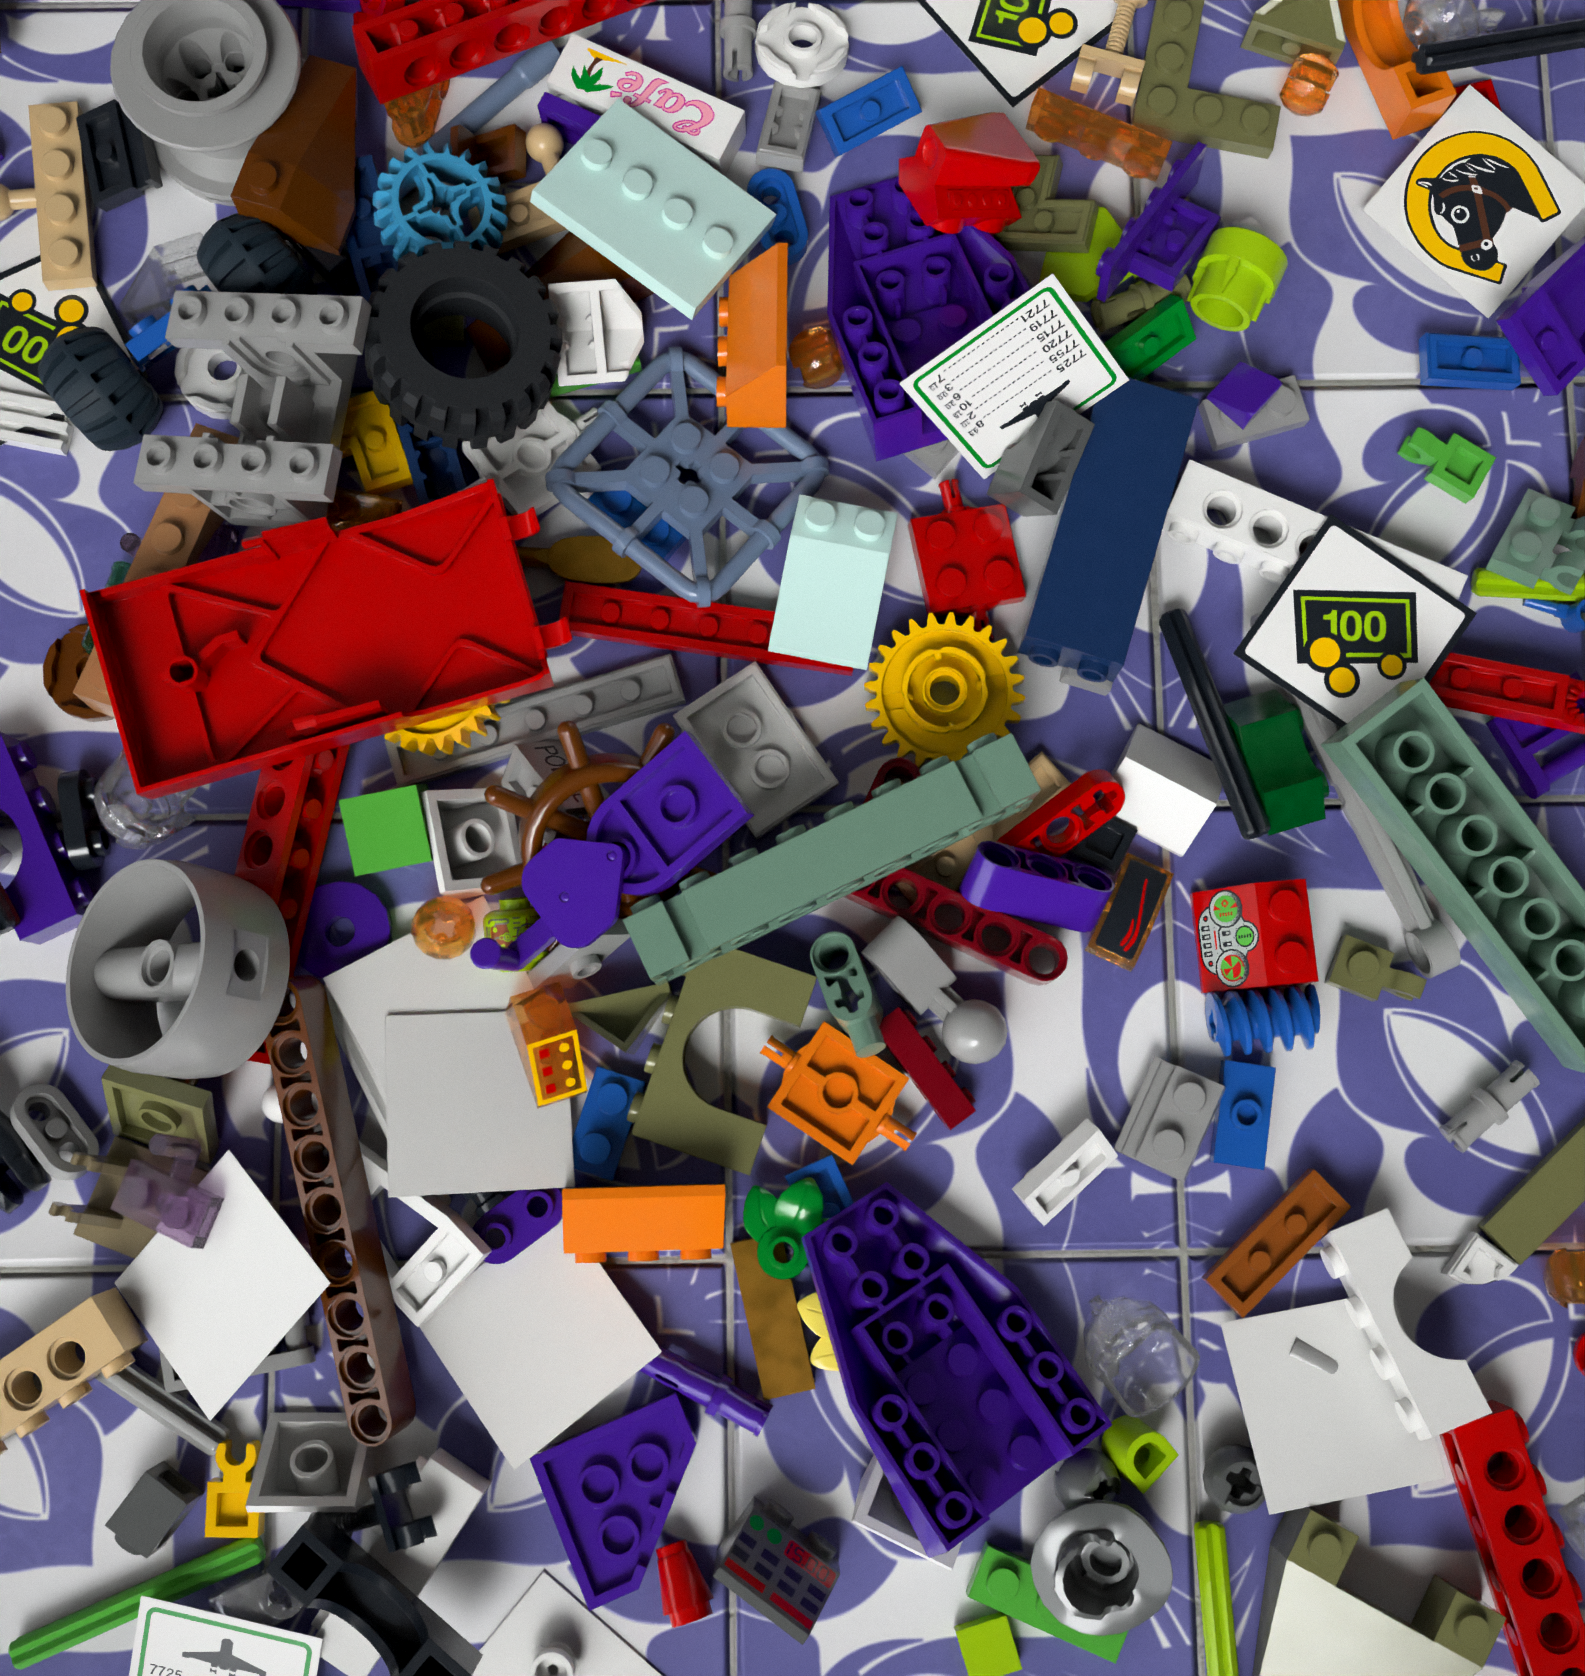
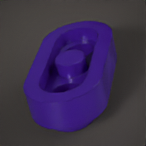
M562 1188L517 1190V1192L479 1218L473 1226V1230L492 1249L491 1253L483 1261L490 1264L508 1262L557 1226L563 1219ZM535 1196L543 1197L548 1204L547 1212L543 1216L533 1214L530 1209V1202ZM492 1228H498L504 1232L505 1243L502 1247L497 1248L489 1243L488 1234Z

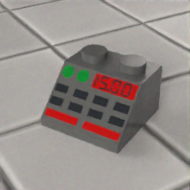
M754 1496L717 1548L713 1577L803 1645L809 1637L840 1576L839 1560L834 1557L837 1550L818 1533L811 1531L809 1536H806L791 1524L794 1520L792 1514L776 1501L768 1499L764 1504Z

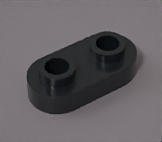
M85 769L61 773L58 777L57 788L65 845L69 859L78 871L102 867L105 856L111 852V842L106 828L101 825L99 807L103 806L104 803L101 783L96 777H91Z

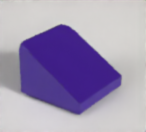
M1240 361L1206 398L1241 429H1244L1273 399L1283 383L1276 377Z

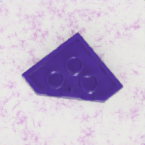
M677 1391L541 1449L529 1458L589 1611L634 1592L641 1585L697 1443L696 1435Z

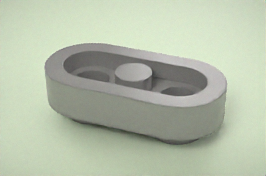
M33 1084L19 1092L10 1109V1121L13 1128L48 1174L60 1180H75L84 1176L88 1172L86 1170L87 1166H76L64 1161L59 1156V1152L69 1151L74 1153L78 1151L98 1155L99 1144L95 1135L65 1095L56 1087L48 1084ZM33 1110L40 1111L44 1114L45 1120H33L28 1112Z

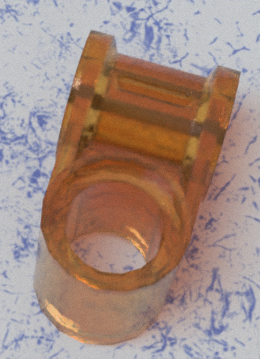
M450 79L384 103L388 116L393 119V134L401 145L418 148L435 134L442 102L448 93Z

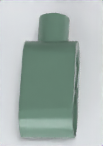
M835 931L825 933L813 943L810 951V960L827 1007L841 1028L849 1034L857 1057L873 1056L881 1052L886 1047V1043L879 1027L883 1018V1008L868 968L849 936ZM849 955L847 962L841 968L828 969L830 962L835 957ZM853 990L858 997L859 1009L853 1012L851 1002L845 992Z

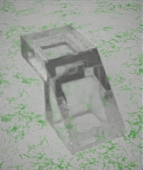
M201 232L153 246L120 303L122 314L132 326L151 314L159 320L171 311L172 305L169 302L174 297L175 285L206 276L196 256L203 238Z

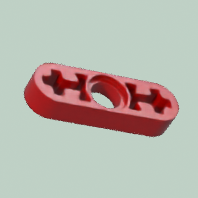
M1102 769L1091 770L1030 814L996 842L1059 858L1118 814L1125 802V792L1108 771ZM1102 790L1105 796L1096 801L1093 795L1097 791ZM1077 805H1079V807L1084 812L1080 816L1073 809ZM1059 817L1069 818V824L1062 833L1052 836L1046 834L1047 827L1053 820ZM1036 836L1042 843L1039 847L1032 841Z

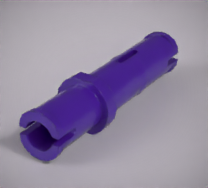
M657 1344L662 1352L641 1368L640 1372L706 1407L707 1409L704 1413L714 1418L717 1413L758 1437L773 1407L772 1404H767L732 1385L733 1378L724 1374L721 1379Z

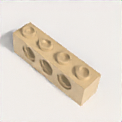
M116 1287L89 1297L0 1360V1455L8 1450L3 1441L15 1433L22 1439L49 1422L51 1419L46 1413L49 1409L58 1403L65 1409L92 1392L93 1389L89 1382L97 1377L98 1374L102 1372L105 1378L108 1379L136 1361L131 1352L149 1340ZM76 1343L81 1345L85 1352V1363L81 1362L76 1355ZM34 1373L41 1380L42 1392H40L34 1385Z

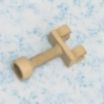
M1114 0L1118 5L1106 48L1104 50L1082 44L1069 90L1087 94L1092 73H1101L1121 79L1115 102L1132 106L1145 60L1123 55L1135 11L1144 7L1148 0Z

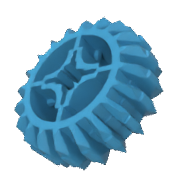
M429 141L423 145L421 156L408 146L404 151V162L392 157L388 163L389 173L381 172L377 181V186L380 190L373 193V206L378 209L374 212L373 221L376 227L383 228L380 235L383 246L395 245L393 257L396 262L410 251L415 252L417 257L422 256L425 245L437 243V241L425 238L426 236L440 239L442 241L440 242L442 249L453 248L454 241H469L470 249L483 251L484 245L496 249L501 247L503 235L500 231L506 230L508 217L502 213L506 210L507 200L505 195L497 194L500 188L498 177L485 178L488 170L485 161L472 166L470 164L471 153L469 149L462 152L460 157L452 155V146L449 142L443 146L442 153H435ZM442 182L450 183L455 186H448L443 184ZM416 186L419 190L420 202L412 206L411 213L403 216L400 202L406 193ZM432 205L434 208L440 207L441 212L444 209L448 210L449 217L448 215H440V209L437 214L432 212ZM477 207L481 222L469 236L465 237L462 232V219L468 216L470 209Z

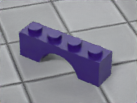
M0 732V810L8 814L16 824L21 835L23 847L19 870L12 882L5 888V891L20 917V925L15 928L19 940L41 945L78 928L94 895L87 881L82 876L77 875L69 859L64 832L58 830L52 816L56 812L55 802L49 791L44 786L39 785L33 769L37 768V760L33 751L26 742Z

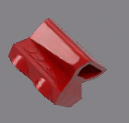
M988 112L926 125L915 156L899 158V185L926 226H931L938 231L948 234L959 233L963 230L964 226H974L983 232L995 234L1002 232L1005 226H1010L1022 218L1010 186L1031 185L1039 172L1040 162L1005 113Z

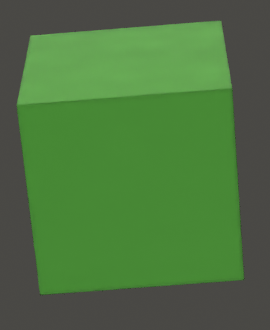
M416 784L339 800L355 877L433 861L420 794L429 790L428 784Z

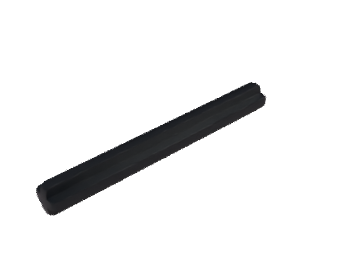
M1585 18L1422 43L1419 50L1413 52L1411 62L1416 64L1417 73L1425 75L1585 48Z
M1182 608L1168 611L1161 615L1159 626L1241 835L1245 840L1261 837L1268 833L1271 824L1188 615Z

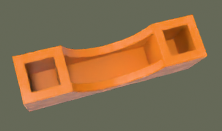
M1338 0L1344 32L1392 139L1394 140L1434 126L1457 93L1447 71L1425 75L1416 72V64L1411 62L1413 52L1418 51V49L1412 44L1405 32L1399 13L1398 1Z

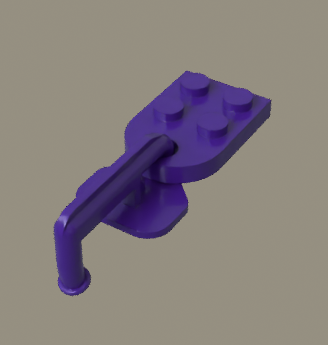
M684 731L599 806L590 821L586 841L563 838L555 839L526 864L522 873V888L524 894L541 918L507 947L500 946L492 938L477 940L470 950L472 963L481 969L515 972L527 966L556 940L569 948L579 949L591 945L616 923L619 917L622 893L634 896H651L665 891L751 819L754 814L692 733Z

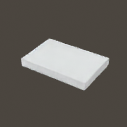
M756 661L673 715L682 732H690L696 737L754 814L745 824L756 840L839 785L832 771Z

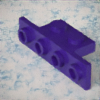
M1198 141L1185 159L1179 157L1175 161L1169 172L1167 182L1162 188L1156 186L1152 190L1140 217L1133 216L1127 222L1118 245L1114 249L1108 247L1105 250L1096 268V275L1100 277L1096 299L1105 303L1128 272L1172 292L1204 250L1212 233L1218 230L1221 216L1188 202L1185 198L1198 183L1207 145Z

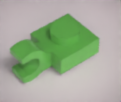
M1420 427L1415 429L1412 436L1408 435L1397 452L1398 455L1409 462L1429 466L1430 468L1424 480L1465 504L1475 497L1496 459L1495 456L1456 433H1453L1445 442H1442L1431 432Z

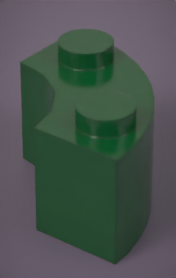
M1276 689L1223 704L1271 824L1267 835L1270 836L1326 819L1324 798L1329 796V785L1325 774L1313 764L1305 747L1301 734L1304 729V723L1297 705L1294 703L1290 704Z

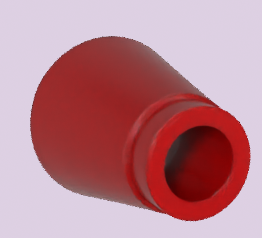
M686 1539L655 1549L658 1557L657 1563L663 1616L669 1615L672 1628L711 1615L713 1611L709 1600L713 1599L714 1596L691 1550L688 1548Z

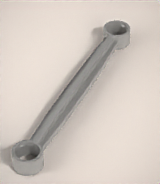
M1262 612L1257 613L1251 617V627ZM1288 692L1292 703L1296 704L1301 712L1304 730L1330 785L1335 788L1342 803L1341 808L1407 931L1405 933V945L1412 962L1419 972L1429 979L1459 966L1461 957L1456 941L1447 927L1439 920L1434 919L1410 863L1320 745L1341 728Z

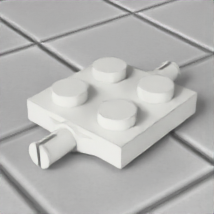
M548 401L544 409L538 410L536 420L526 430L516 426L514 438L506 442L499 443L495 437L488 438L487 448L471 449L470 441H463L462 452L476 468L480 479L461 491L485 483L488 479L493 478L497 493L501 494L503 504L512 515L524 513L531 507H534L536 516L540 515L559 503L553 493L549 492L546 488V473L551 471L557 458L599 416L597 409L593 407L574 421H570L567 417L558 413ZM589 454L573 472L601 471V466Z

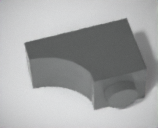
M1058 400L1046 402L1040 416L1025 437L1013 448L1004 451L987 495L1023 517L1057 515L1095 424Z

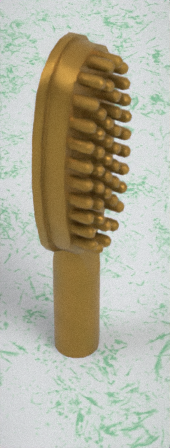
M603 536L564 538L555 542L551 548L516 546L522 566L551 568L559 577L575 582L588 584L629 582L635 579L642 569L640 565L628 556L621 558L612 551L613 544Z

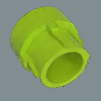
M1239 227L1220 228L1212 233L1199 259L1192 277L1194 284L1187 301L1191 302L1190 305L1193 312L1207 324L1226 331H1243L1249 327L1251 321H1257L1265 303L1270 304L1287 269V257L1276 243L1260 233Z

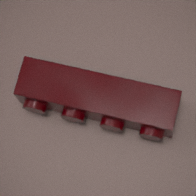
M898 1007L884 1017L879 1026L886 1047L948 1130H952L976 1112L972 1106L976 1100L965 1086L960 1089L953 1078L957 1075L948 1062L945 1060L940 1063L934 1054L937 1048L927 1035L921 1037L914 1028L918 1025V1022L908 1009L902 1011Z

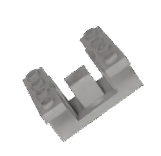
M175 290L165 339L177 348L222 349L248 373L239 374L230 417V423L240 431L238 444H227L211 433L203 432L202 437L144 434L133 483L142 490L149 492L192 494L232 525L279 528L325 517L329 502L334 501L343 452L339 450L357 357L363 353L372 306L363 296Z

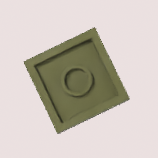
M112 1065L107 1067L101 1077L114 1135L211 1164L219 1149L213 1097L211 1091L195 1087L199 1079H176L134 1073Z

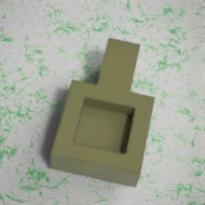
M1346 934L1340 938L1324 983L1371 1002L1378 1000L1381 989L1397 997L1412 1001L1413 998H1421L1427 980L1409 972L1390 968L1395 953Z

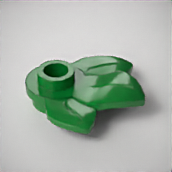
M811 1177L795 1182L778 1199L769 1191L757 1185L752 1186L747 1194L743 1211L744 1227L749 1235L758 1243L757 1259L759 1265L766 1274L780 1280L791 1279L804 1270L808 1260L801 1238L830 1219L822 1218L823 1197L817 1183ZM780 1242H786L793 1248V1257L787 1263H779L773 1256V1249Z

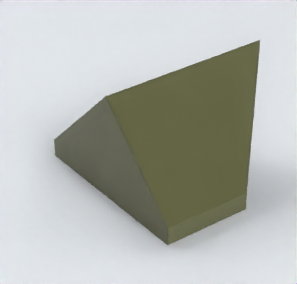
M1270 0L1255 11L1240 48L1329 77L1346 44L1338 0Z
M667 982L661 986L656 984L569 1003L567 1008L569 1015L625 1053L635 1055L665 1009L670 995L673 994L672 985Z

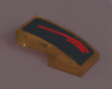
M1127 853L1114 880L1115 889L1096 926L1092 930L1084 951L1131 972L1149 937L1174 873Z

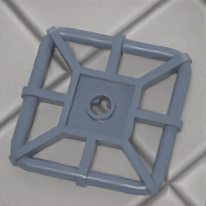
M668 347V352L662 353L653 359L613 401L606 400L598 408L599 416L557 458L551 471L546 473V488L549 492L553 493L564 507L612 543V551L621 558L628 556L675 594L689 602L696 603L697 608L710 607L712 601L718 600L731 589L765 549L772 550L781 540L780 533L795 517L799 495L813 497L821 487L824 478L829 475L828 460L825 457H821L820 453L810 443L788 426L786 428L758 429L800 460V462L758 464L748 462L729 447L743 432L745 427H727L726 424L715 436L688 414L683 372L687 373L715 396L717 376L721 375L698 357L688 352H682L681 347ZM669 373L674 419L656 438H653L631 421L627 415ZM612 430L641 452L626 470L573 472ZM679 470H695L698 472L697 477L701 482L696 484L690 480L685 485L680 483ZM799 482L766 520L758 519L736 502L750 484ZM626 490L644 504L647 509L631 526L624 528L580 493ZM723 516L750 538L716 576L709 580L703 536ZM661 519L665 520L689 540L693 581L641 541Z

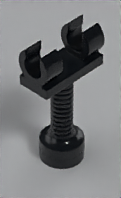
M416 1461L392 1467L367 1478L374 1500L373 1504L362 1506L357 1512H322L349 1537H352L353 1532L381 1524L389 1553L419 1545L425 1542L424 1539L437 1536L432 1515L413 1519L405 1488H408V1485L422 1481ZM312 1512L308 1519H310L316 1512Z

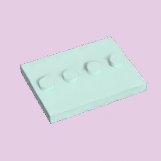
M619 98L532 190L530 201L691 320L772 227L776 217V213Z

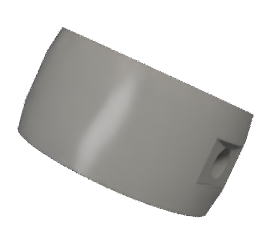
M164 859L141 860L121 869L101 887L90 902L78 925L69 954L66 973V1002L71 1026L80 1044L95 1059L134 1073L176 1079H200L218 1077L235 1070L246 1062L264 1042L278 1017L285 997L289 977L290 947L282 914L276 903L264 890L227 872L189 862ZM196 905L200 921L201 942H171V937L180 922ZM186 1001L174 1024L162 1036L157 1015V1002Z

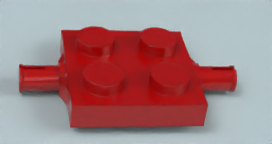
M952 479L950 483L949 480H945L938 484L944 510L937 515L910 519L907 525L927 616L929 613H933L935 617L948 615L949 612L963 617L972 616L974 617L973 629L976 632H980L988 625L991 626L988 612L998 606L1022 602L1026 598L1025 587L1006 506L1003 504L979 508L963 506L959 480ZM992 630L989 638L990 641L994 640Z

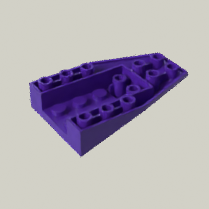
M899 176L830 196L828 321L876 462L949 440L899 383L1030 290L1014 256L989 233L978 230L974 226H964L961 232L948 234L938 231L931 226H926L900 187Z
M888 1182L801 1238L849 1407L928 1558L950 1551L989 1521L990 1517L988 1515L1057 1462L1073 1456L1113 1425L1019 1288Z

